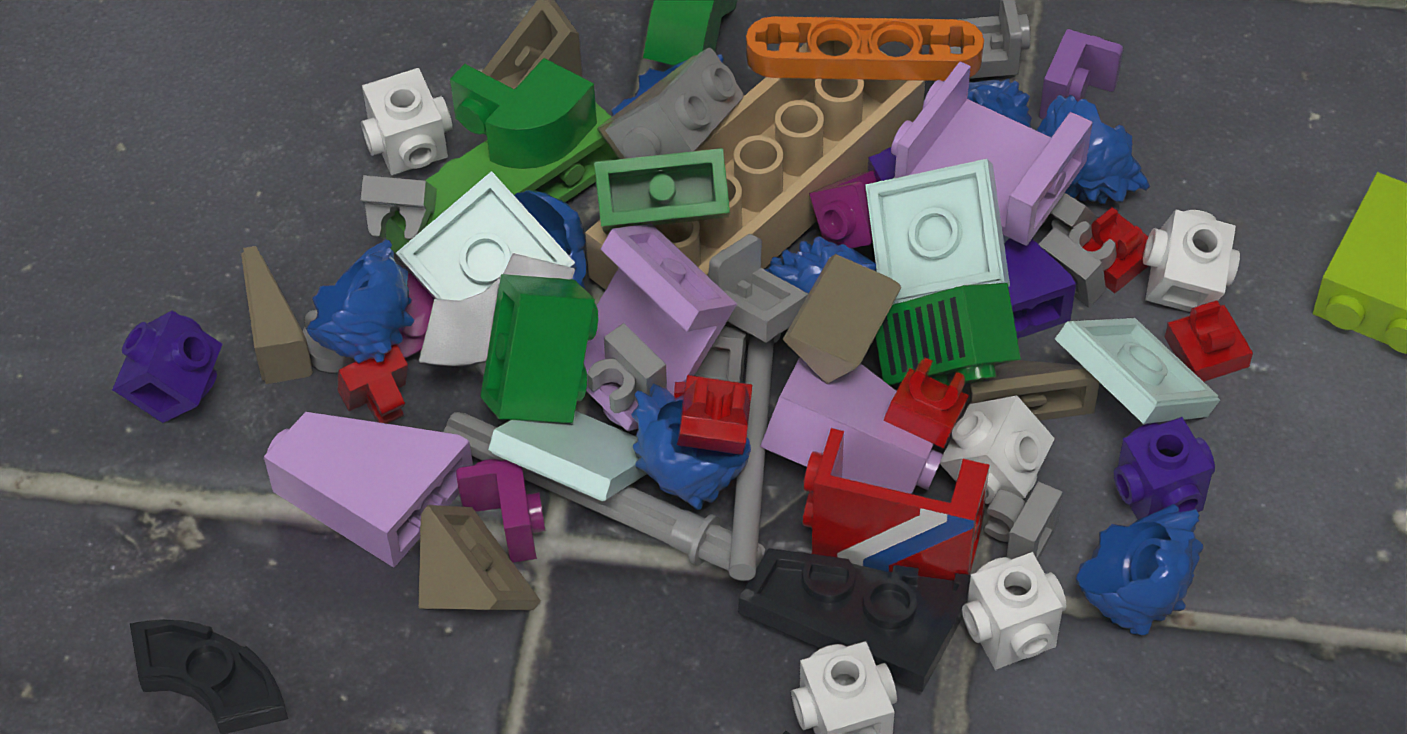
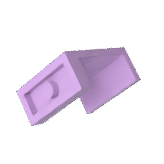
M959 62L944 82L941 80L934 82L926 95L923 109L914 122L905 121L896 133L891 148V153L896 156L895 178L988 159L993 164L1003 235L1027 246L1085 165L1093 122L1070 112L1051 138L967 99L971 66Z
M653 224L611 229L600 250L619 268L597 304L598 328L593 340L587 342L584 359L586 371L588 373L594 363L605 359L604 337L624 323L666 364L667 390L674 396L675 382H686L687 375H695L737 306V303ZM587 376L586 391L603 407L604 414L626 431L639 429L638 423L631 415L637 408L638 403L634 400L627 410L614 413L610 409L609 395L621 386L616 382H607L593 392L588 387Z

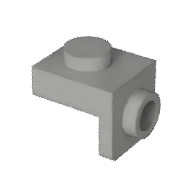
M1000 0L999 16L957 19L975 25L982 32L984 38L981 68L969 79L1018 74L1021 50L1030 48V25L1027 14L1018 15L1015 0ZM950 47L951 53L961 54V47Z
M748 234L711 258L708 277L737 303L727 321L758 339L768 342L790 327L808 293L762 269V241L754 235Z

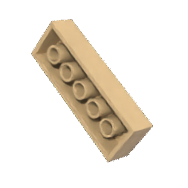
M835 40L827 41L818 47L821 52L831 56L842 55L850 49L847 44ZM807 43L799 48V52H807ZM765 77L743 96L739 103L695 150L723 148L730 207L729 218L654 226L707 276L711 258L748 234L761 239V268H766L770 264L772 257H778L782 251L786 250L817 222L809 193L854 174L867 172L868 157L892 147L893 140L901 125L907 120L914 122L923 109L925 81ZM599 220L585 232L589 278L606 290L619 267L600 250L611 230L603 231Z

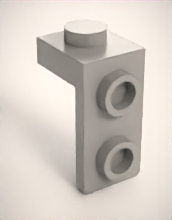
M707 48L700 52L658 96L618 117L605 131L625 159L692 152L699 147L743 98V92L737 85L731 70L721 62L713 49Z

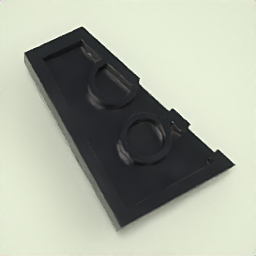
M769 548L756 568V575L749 580L739 596L738 613L819 648L835 644L847 647L866 641L876 665L885 663L890 670L893 680L923 692L963 618L962 606L968 602L971 575L955 573L953 581L918 576L919 568L894 565L892 572L854 567L850 560L846 558Z

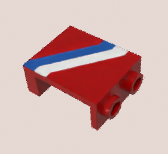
M831 428L824 452L813 451L811 453L804 479V490L809 491L803 515V526L812 528V554L846 558L852 564L886 572H892L894 565L919 568L918 576L953 581L955 573L970 575L981 538L990 465L963 459L951 503L842 478L844 431Z

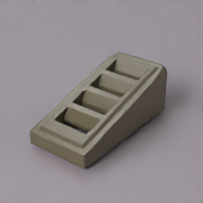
M257 247L243 248L244 252L241 253L254 348L262 380H265L266 384L311 376L313 371L309 349L300 325Z

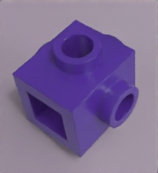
M173 310L149 323L141 322L130 332L123 344L122 353L126 358L112 390L164 423L197 407L200 400L212 388L217 377V370L213 367L223 344L204 332L196 321L179 315Z
M1183 417L1160 425L1158 423H1148L1140 426L1129 436L1123 438L1118 467L1114 469V481L1121 498L1130 506L1138 520L1171 504L1179 508L1178 512L1195 509L1197 512H1200L1204 509L1211 477L1215 472V462L1208 444L1201 437H1194Z

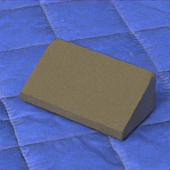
M835 254L828 259L783 340L828 384L860 365L896 299L901 285L888 276Z

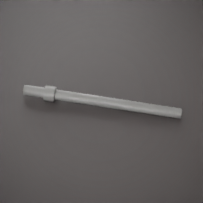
M748 332L746 338L749 343L745 384L753 385L747 438L751 445V452L747 465L737 476L729 563L730 576L742 581L750 580L756 575L766 450L760 446L768 424L774 343L780 339L781 333L768 342H764Z

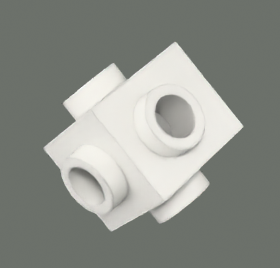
M419 68L362 85L368 117L367 120L361 121L364 138L372 156L382 153L391 175L410 169L422 168L432 162L448 157L444 133L453 130L450 113L442 96L432 97Z
M1175 210L1161 229H1152L1147 239L1143 264L1151 266L1145 300L1188 312L1193 307L1215 300L1219 301L1225 294L1226 286L1229 287L1232 284L1239 266L1240 252L1232 249L1236 226L1217 221L1212 214L1204 211Z
M1018 396L969 404L964 416L954 426L952 439L942 456L940 464L956 482L963 459L989 464L985 504L992 502L999 489L1012 492L1023 499L1026 498L1028 492L1035 485L1037 473L1055 438Z
M1031 552L1012 560L1006 557L992 560L982 566L977 573L971 574L968 602L962 606V613L969 634L976 643H981L992 666L996 670L1056 647L1062 612L1066 610V599L1056 576L1051 572L1045 574L1034 553Z
M866 641L847 647L841 644L829 645L819 649L811 657L800 660V688L791 690V696L798 722L803 730L813 728L815 734H893L895 711L892 704L897 702L894 681L885 663L875 664Z

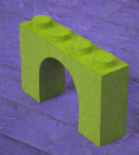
M1377 172L1323 275L1313 315L1328 320L1338 328L1352 330L1385 343L1394 350L1407 354V183Z

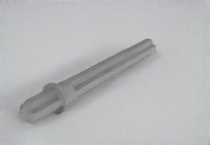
M454 412L450 416L443 432L458 434L469 440L472 456L482 461L487 459L505 460L488 450L493 431L497 427L466 413ZM522 467L525 480L668 543L671 547L689 554V561L695 565H700L706 560L729 571L732 531L720 526V518L718 516L710 514L706 518L630 486L622 489L607 500L600 501ZM759 543L756 568L765 555V548Z

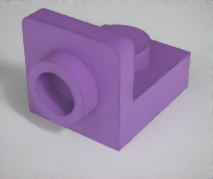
M1067 29L1044 78L1039 118L1044 119L1047 116L1049 105L1059 95L1065 98L1073 95L1078 102L1084 99L1088 85L1106 91H1114L1119 78L1123 47L1118 43L1107 41L1097 36H1090Z

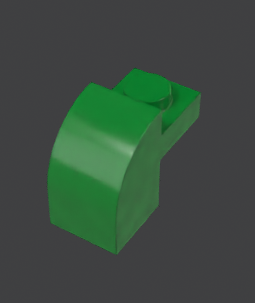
M654 0L643 58L676 65L690 59L694 55L697 56L707 48H711L715 52L721 18L736 9L737 0Z
M545 58L537 64L515 89L467 64H464L450 79L455 119L470 132L485 134L487 136L490 161L504 167L530 169L552 164L568 155L597 124L594 83Z

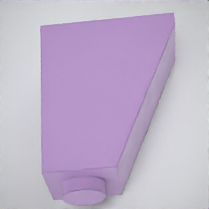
M801 357L796 363L778 399L760 446L807 467L813 451L824 452L831 428L844 431L842 478L909 494L913 493L915 486L926 490L929 489L943 456L942 453L932 450L933 443L883 421L897 391L861 363L854 370L826 384Z
M305 412L290 429H284L279 432L272 440L267 454L264 456L272 490L275 494L393 568L420 539L421 513L427 505L449 506L460 494L456 470L461 467L473 466L470 442L458 434Z

